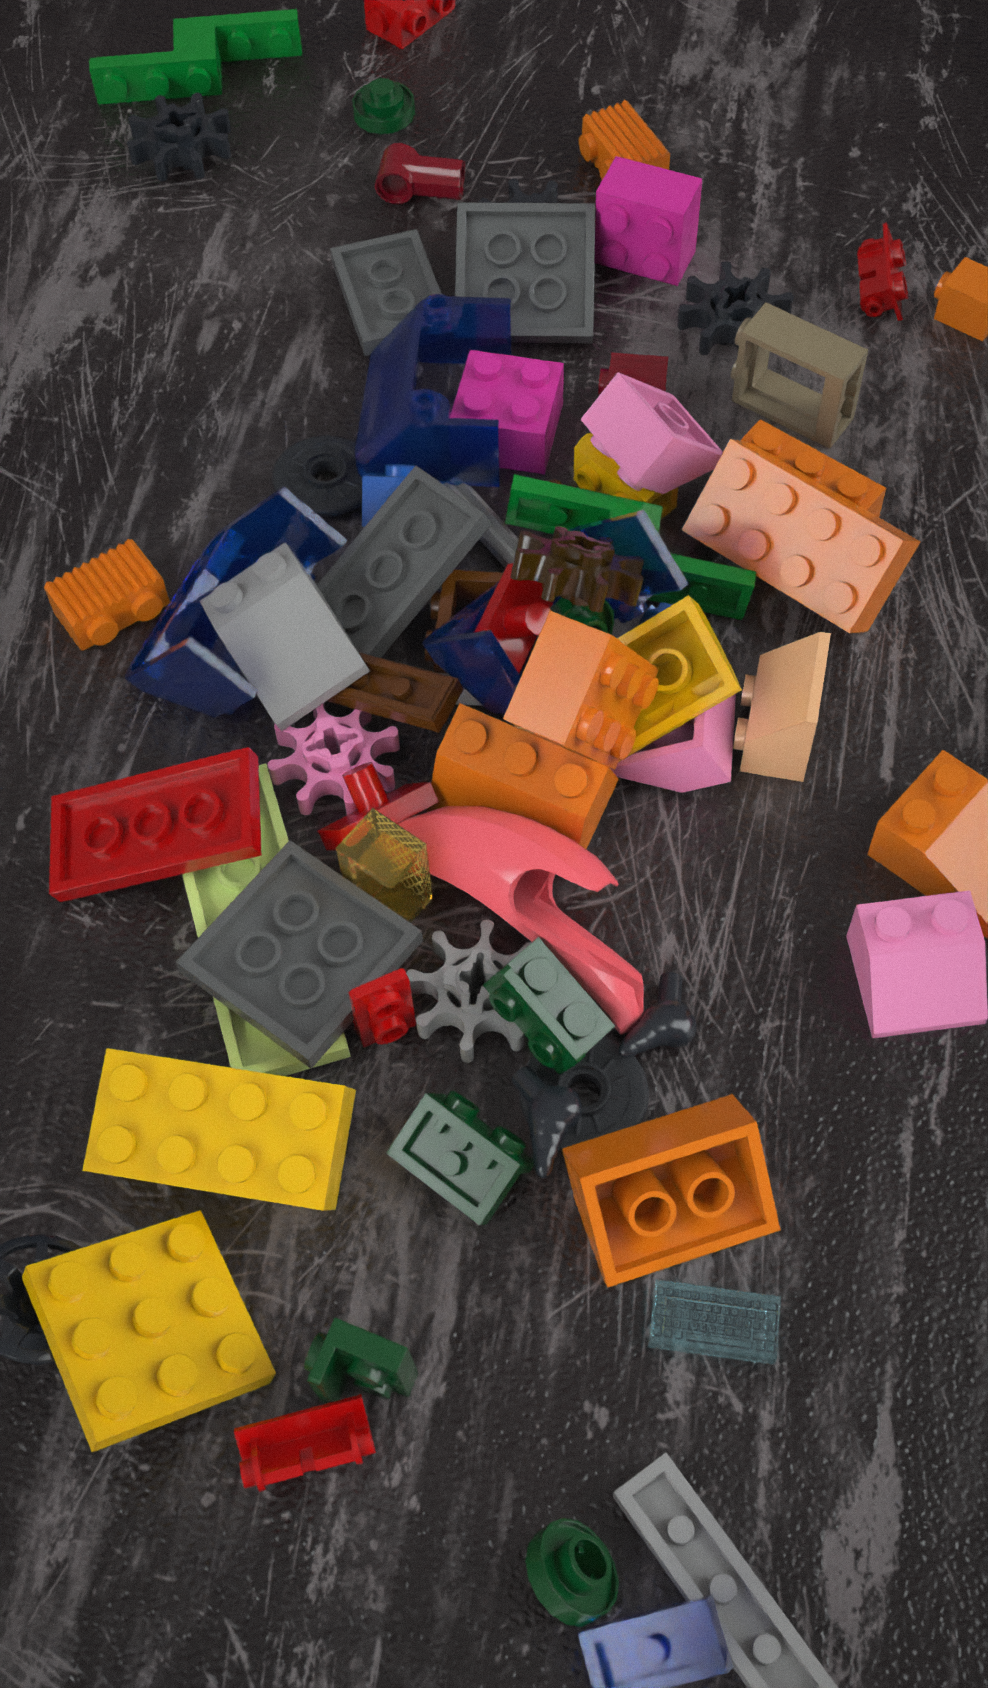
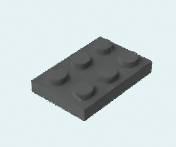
M417 229L330 248L332 264L364 356L453 336L452 319Z

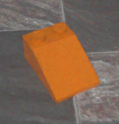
M942 750L877 822L867 855L926 896L970 891L983 936L988 939V779Z

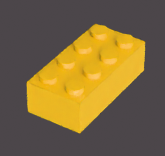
M106 1048L82 1171L323 1211L336 1210L356 1090L343 1085Z

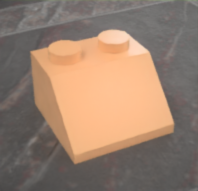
M818 632L761 654L756 676L746 674L740 706L751 707L749 719L738 717L733 749L743 751L740 772L800 782L804 781L818 722L831 633Z

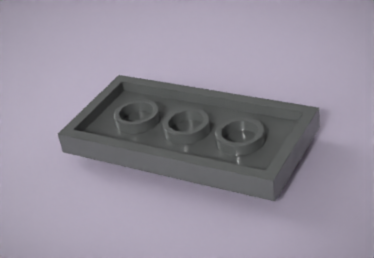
M415 465L317 584V587L357 651L381 658L490 527L492 522L482 511Z

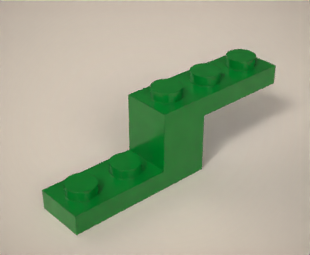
M297 9L177 18L173 19V51L89 58V70L98 105L155 100V97L159 95L164 96L165 99L192 97L194 93H200L202 96L222 95L221 62L302 56Z
M514 474L505 524L550 534L554 533L556 526L566 528L567 531L583 532L586 536L598 541L601 537L613 539L614 554L639 556L645 560L641 576L644 577L639 594L641 599L675 604L689 595L700 605L703 612L743 620L755 587L756 571L657 551L656 545L663 506Z

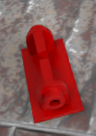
M886 222L883 223L882 238L866 239L857 250L858 271L861 279L859 281L860 308L869 317H877L884 311L894 309L898 321L903 320L901 301L908 299L909 295L903 271L899 272V268L906 266V258L901 239H892Z
M362 1394L234 1428L242 1460L239 1462L244 1488L257 1486L259 1492L265 1491L267 1489L266 1485L302 1476L303 1473L316 1470L317 1472L353 1461L356 1462V1465L363 1464V1456L376 1453Z

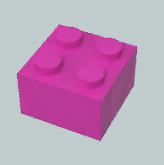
M616 156L596 191L594 263L678 286L696 251L702 178Z
M470 350L449 418L451 460L545 474L563 406L564 363Z

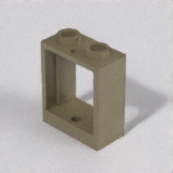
M765 303L753 318L747 317L737 331L735 344L739 348L737 360L731 371V379L734 380L732 401L830 449L854 419L868 349L769 303ZM769 353L777 354L825 377L823 393L815 392L767 369Z

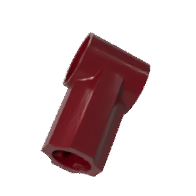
M393 143L387 146L383 152L375 181L376 193L381 199L392 204L408 202L412 195L462 200L465 161L461 159L419 156L417 151L411 146L403 143Z

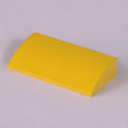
M689 595L617 638L659 669L656 675L658 679L656 695L649 707L646 709L642 708L633 727L636 731L635 742L628 756L742 690L703 610Z

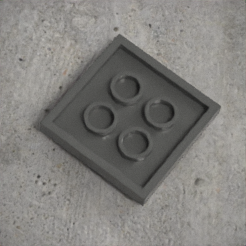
M457 202L455 342L593 344L595 203Z
M289 840L176 961L180 973L312 1069L354 1021L349 991L398 970L421 944L423 938L422 931Z

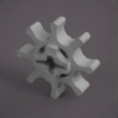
M489 919L481 922V938L474 947L469 949L453 947L449 944L443 931H435L432 934L433 951L445 961L444 965L433 973H422L414 969H409L406 972L410 981L411 994L426 993L432 995L438 1001L432 1010L417 1016L416 1023L419 1037L427 1039L436 1029L442 1026L451 1025L457 1027L464 1034L459 1045L461 1060L466 1063L474 1060V1043L476 1039L488 1031H495L504 1035L513 1051H519L524 1046V1033L514 1022L506 1021L495 1011L489 1000L490 993L484 986L481 987L480 993L477 994L476 1004L471 1005L470 995H473L475 987L478 986L479 977L484 976V983H486L532 943H525L518 952L511 955L497 953L491 947L495 940L494 923Z

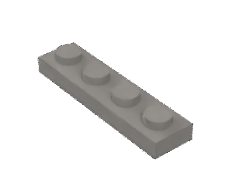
M664 1453L613 1492V1498L747 1688H838L667 1453Z

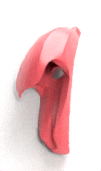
M445 806L405 819L397 824L400 831L405 830L410 838L414 836L417 841L415 839L412 840L415 846L422 843L425 844L422 848L426 856L423 859L420 858L419 861L422 865H425V862L427 863L425 870L428 874L449 882L470 894L503 918L531 942L539 937L612 1021L619 1034L623 1035L631 1031L644 1013L642 975L611 948L564 914L557 907L553 898L555 874L596 892H599L610 883L616 887L619 885L608 868L594 854L572 839L532 819L483 806ZM394 826V831L398 833V829L396 828V826ZM392 828L388 829L392 835L395 834ZM388 830L384 831L387 837L391 836ZM383 832L380 833L385 840L387 838ZM405 832L402 835H398L402 842L405 841L404 838L406 840L409 839ZM379 834L370 839L372 851L379 853L385 851L384 848L387 850L401 842L396 836L394 837L395 841L392 838L390 839L391 843L388 840L386 841L387 845L385 843L381 845L383 839ZM409 841L408 844L410 845V847L414 848L412 842ZM405 843L389 851L388 854L393 858V854L397 856V852L401 854V850L404 853L406 852L405 848L407 851L410 848ZM418 848L420 854L423 855L424 852L422 851V849ZM417 850L405 854L409 861L412 860L411 857L414 859L416 858L415 855L417 857L420 855ZM404 855L401 858H397L402 863L408 862ZM418 860L415 861L418 867H416L414 862L408 863L409 866L412 865L414 868L421 867Z

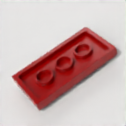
M249 747L51 796L49 895L59 902L262 856L258 756Z

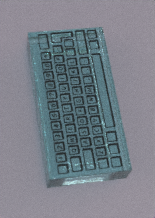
M655 1279L648 1347L774 1365L777 1360L781 1296Z

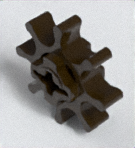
M556 526L552 539L538 537L528 531L520 532L510 577L517 581L531 580L542 583L543 591L541 598L545 601L552 602L557 596L571 601L573 605L589 606L591 611L602 612L606 597L619 600L628 606L637 605L644 579L641 576L645 560L639 556L614 554L613 539L609 537H601L598 541L586 536L583 532L567 531L564 527Z

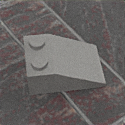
M286 542L272 552L261 556L256 563L228 582L219 585L212 593L200 600L217 634L281 731L370 672L316 583Z

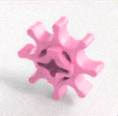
M323 703L313 710L316 720L308 727L294 728L289 726L281 731L274 724L278 744L293 748L295 752L285 759H274L268 762L271 781L274 785H280L292 779L302 780L306 783L296 794L299 811L302 815L311 814L314 803L320 797L331 794L339 796L344 800L346 815L356 811L357 808L342 775L368 762L373 763L384 790L390 792L395 789L393 768L378 764L374 760L383 753L400 750L398 729L390 726L381 732L373 733L366 731L363 727L371 721V713L354 709L351 714L345 717H334L326 713Z

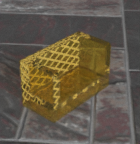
M374 808L336 847L341 875L411 923L433 899L427 844Z

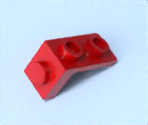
M364 0L366 30L403 49L453 11L455 0Z
M404 968L395 970L349 991L354 1015L352 1025L363 1048L374 1043L384 1045L394 1042L404 1036L408 1028L416 1025L410 981Z

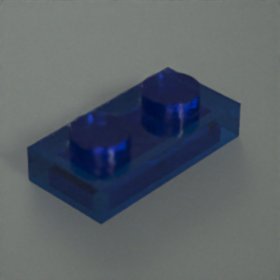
M712 1594L587 1627L577 1633L592 1688H671L726 1674L733 1668Z

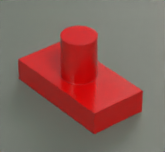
M513 563L507 565L463 654L466 659L502 684L515 683L554 602L545 601L541 598L543 591L542 583L531 580H513L510 577Z
M368 762L342 775L357 810L318 830V833L326 850H350L378 835L381 830L380 826L382 829L385 828L384 824L386 827L389 826L386 819L380 821L379 826L377 823L378 819L385 817L390 825L393 823L397 825L439 801L430 782L405 784L386 794L373 763Z

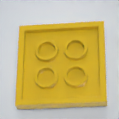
M201 1210L25 1266L22 1275L23 1283L92 1452L271 1383L276 1375Z

